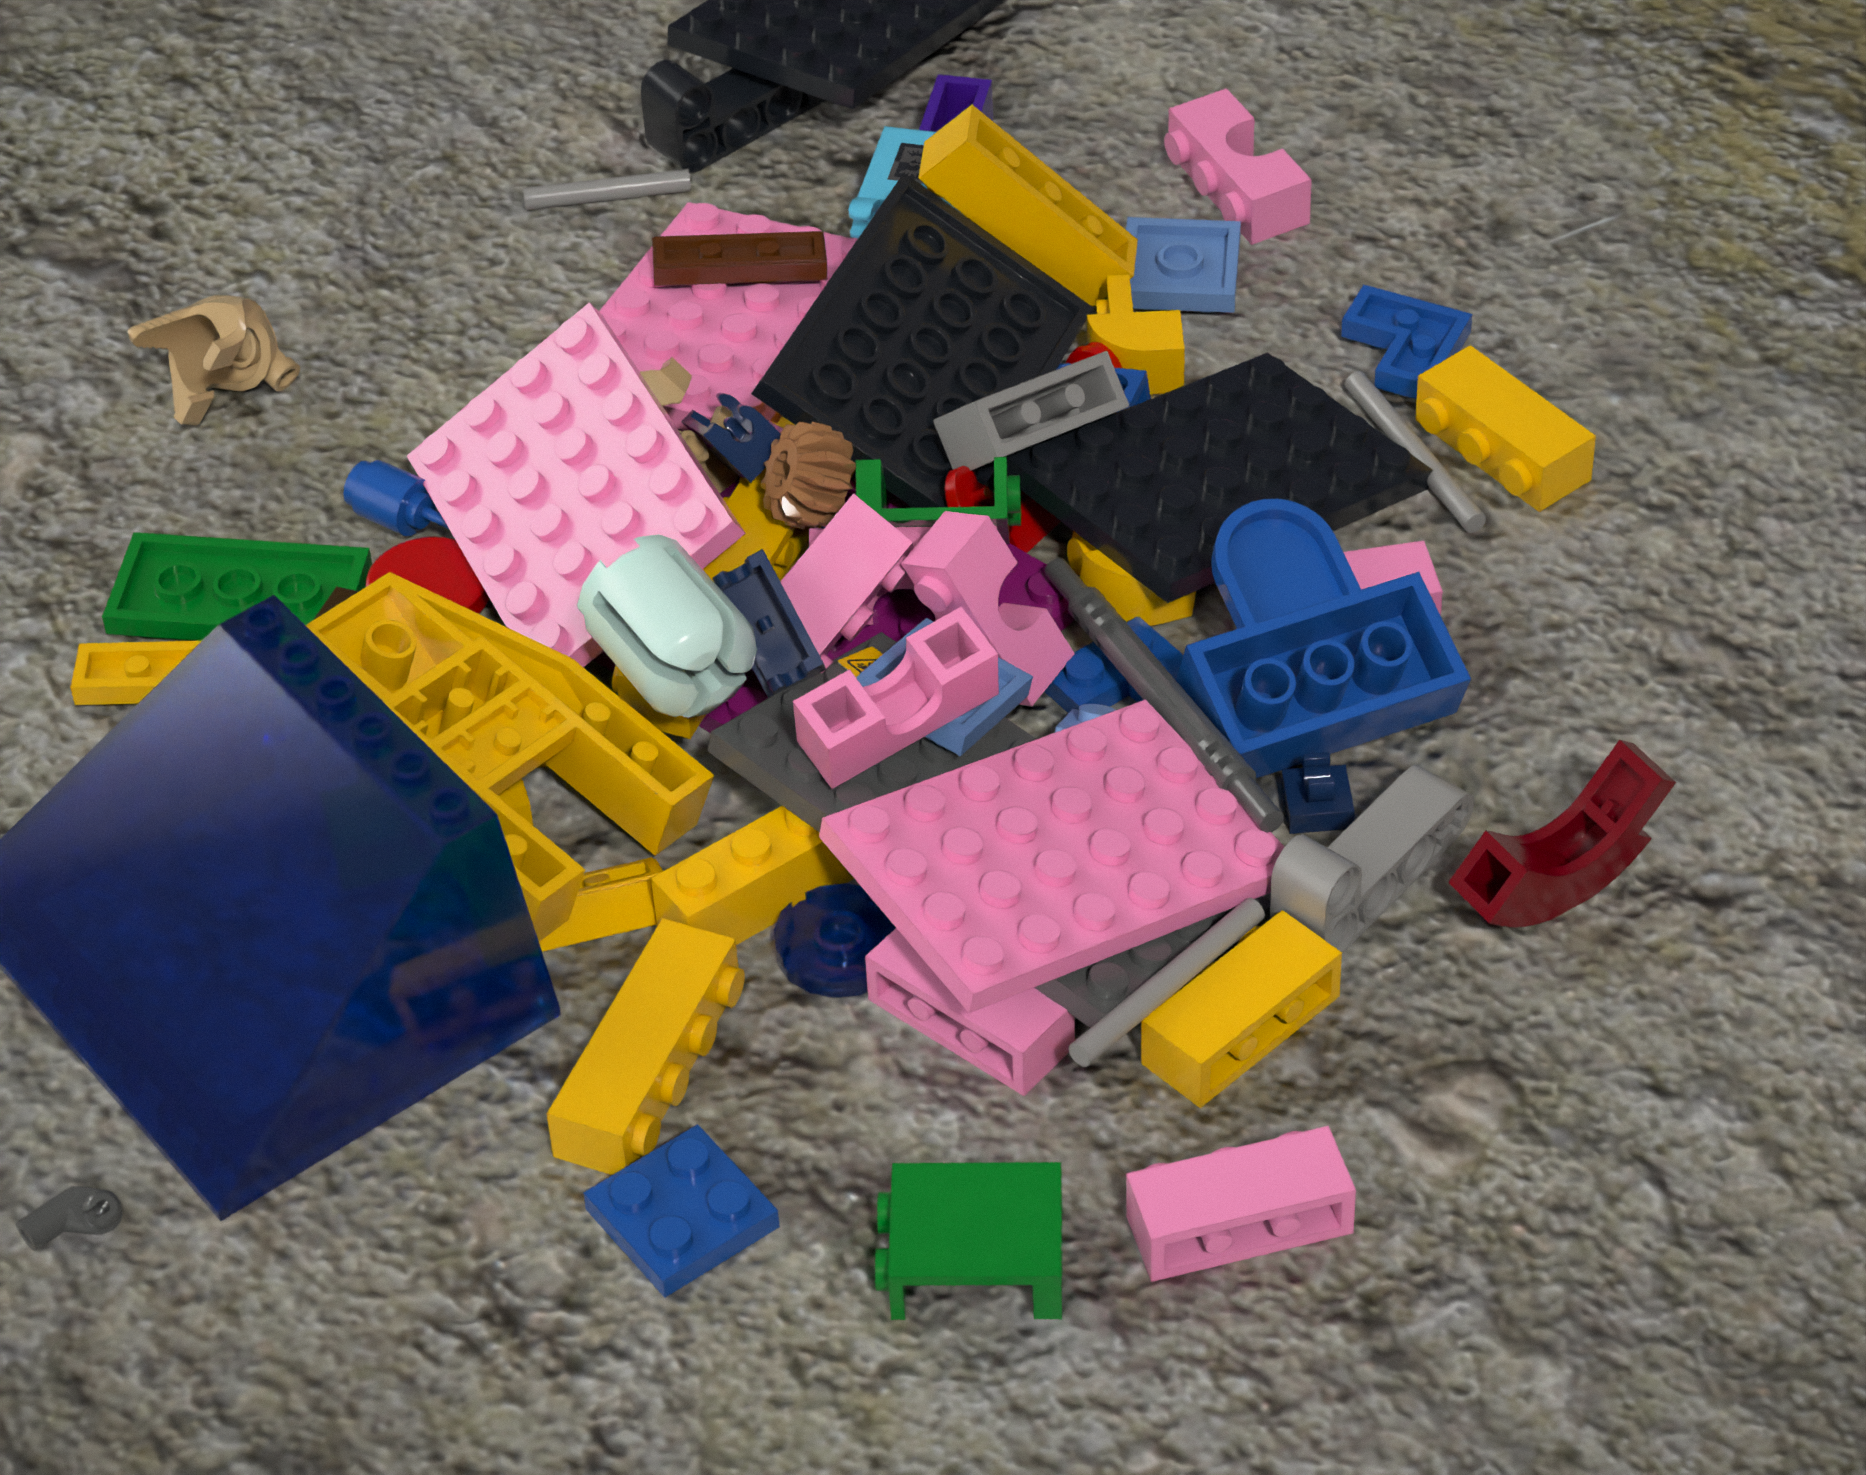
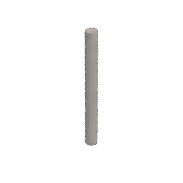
M1356 371L1350 374L1345 381V388L1389 439L1405 447L1410 454L1433 469L1428 477L1427 485L1457 521L1469 533L1481 529L1486 522V516L1365 373Z
M1246 898L1069 1045V1053L1073 1060L1083 1067L1090 1065L1254 928L1265 917L1264 909L1260 903L1253 898Z

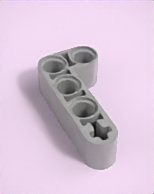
M1419 765L1409 767L1328 847L1323 846L1304 834L1297 835L1288 842L1277 858L1272 872L1270 919L1283 910L1343 954L1460 836L1472 815L1474 796Z

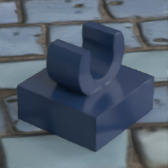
M1329 752L1303 754L1302 768L1282 769L1281 789L1289 834L1345 830L1354 822L1355 810L1346 764L1330 766Z

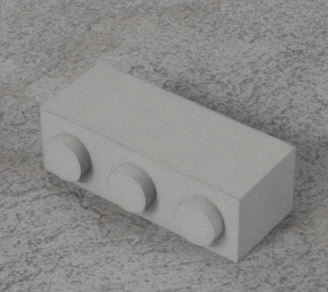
M1104 351L976 400L934 419L933 422L952 468L967 466L971 471L994 462V457L1009 456L1130 406L1108 351Z

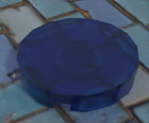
M847 883L819 886L805 892L806 899L798 902L794 907L792 902L781 911L775 925L774 940L777 965L789 982L810 994L830 998L859 996L867 993L865 956L896 927L861 886Z

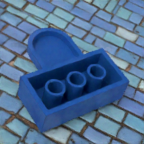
M1284 499L1257 500L1243 505L1227 517L1218 532L1213 547L1211 567L1215 583L1237 629L1186 645L1176 681L1256 772V778L1302 764L1303 754L1326 752L1333 754L1457 713L1471 677L1419 572L1361 590L1345 554L1327 522L1313 510L1293 501Z

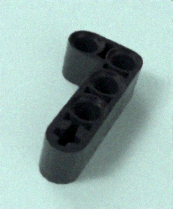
M667 59L657 62L648 70L641 83L640 92L647 143L682 170L689 169V173L703 170L827 101L734 68L704 83L673 60Z

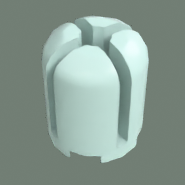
M660 534L637 537L634 540L640 547L623 554L608 568L602 561H599L583 583L577 607L584 615L586 630L655 711L672 717L681 715L687 718L708 714L734 697L746 681L744 672L749 671L753 667L757 652L753 627L677 540Z

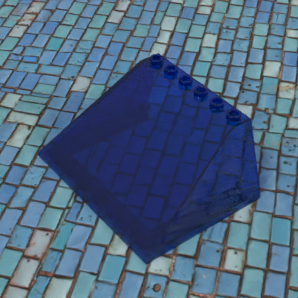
M275 595L219 624L0 839V969L220 1221H223L561 1015L560 1005L497 813Z

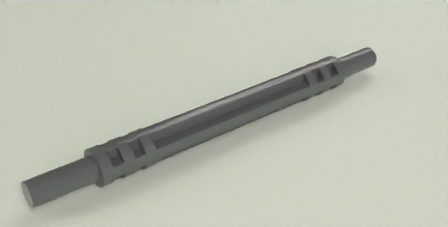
M1056 558L1050 561L1045 568L1046 577L1067 600L1070 615L1079 623L1086 634L1090 636L1097 647L1102 650L1143 700L1146 699L1190 746L1196 757L1205 766L1209 775L1217 780L1216 784L1218 787L1229 790L1262 831L1268 833L1278 829L1284 820V816L1256 783V772L1244 760L1228 739L1222 735L1129 627L1122 616L1117 613L1110 602L1106 600L1103 594L1095 587H1087L1064 559Z

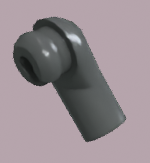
M71 1186L18 1220L16 1227L25 1243L33 1251H36L63 1232L102 1235L114 1230L119 1225L123 1216L122 1205L119 1198L111 1191Z

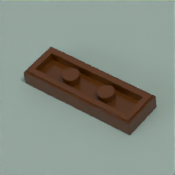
M821 231L652 237L654 286L827 280L824 232Z

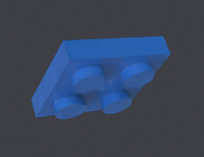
M698 1124L583 1192L586 1211L664 1298L780 1227L778 1209Z

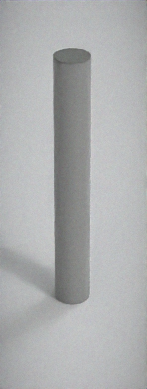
M689 169L527 187L523 188L525 209L532 210L691 191Z

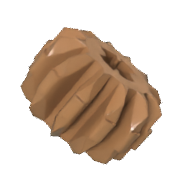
M800 421L796 425L787 424L781 431L780 439H774L771 443L772 453L769 460L763 462L766 466V475L761 481V488L766 490L763 498L764 508L772 511L774 519L785 521V525L801 529H805V527L818 528L819 526H827L836 515V512H839L845 504L847 492L853 489L850 480L851 474L856 469V463L850 460L853 453L852 442L845 440L842 432L832 430V427L817 422L808 424Z

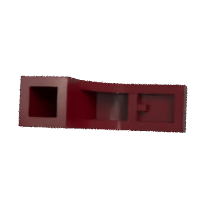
M1619 739L1583 791L1562 814L1542 828L1524 835L1510 836L1485 830L1448 883L1489 924L1516 928L1550 921L1591 899L1616 879L1636 859L1652 839L1643 830L1644 826L1676 782L1634 743Z

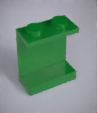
M994 457L995 506L887 508V490L881 459L856 460V496L894 527H932L945 511L984 515L990 517L993 524L997 526V530L1005 543L1010 544L1009 526H1021L1020 475L1008 476L1007 457Z
M1061 1162L892 1163L891 1191L878 1192L877 1198L878 1234H889V1248H876L875 1252L876 1291H889L891 1320H905L906 1286L1033 1285L1034 1320L1062 1319Z

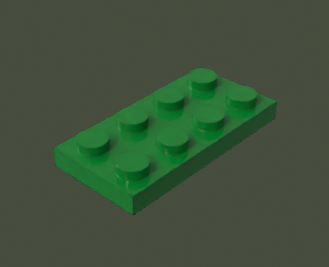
M133 532L102 615L105 632L110 635L197 641L297 638L299 629L314 620L336 586L354 591H360L366 587L367 575L373 565L370 548Z

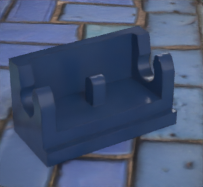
M717 393L716 397L719 403L727 407L731 413V417L724 419V428L714 422L710 423L709 419L694 410L681 422L690 431L696 433L704 441L707 448L728 469L751 483L766 468L763 462L768 461L772 453L771 443L774 439H780L783 428L767 420L756 409L741 404L733 396L726 393Z
M761 549L748 556L743 565L729 572L722 571L712 579L753 627L757 652L752 668L769 698L825 671L826 668L764 550Z

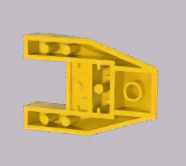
M391 572L299 629L298 640L391 786L475 910L524 952L569 920L585 869L497 796L498 794L544 763L655 856L698 824L714 774L567 655Z

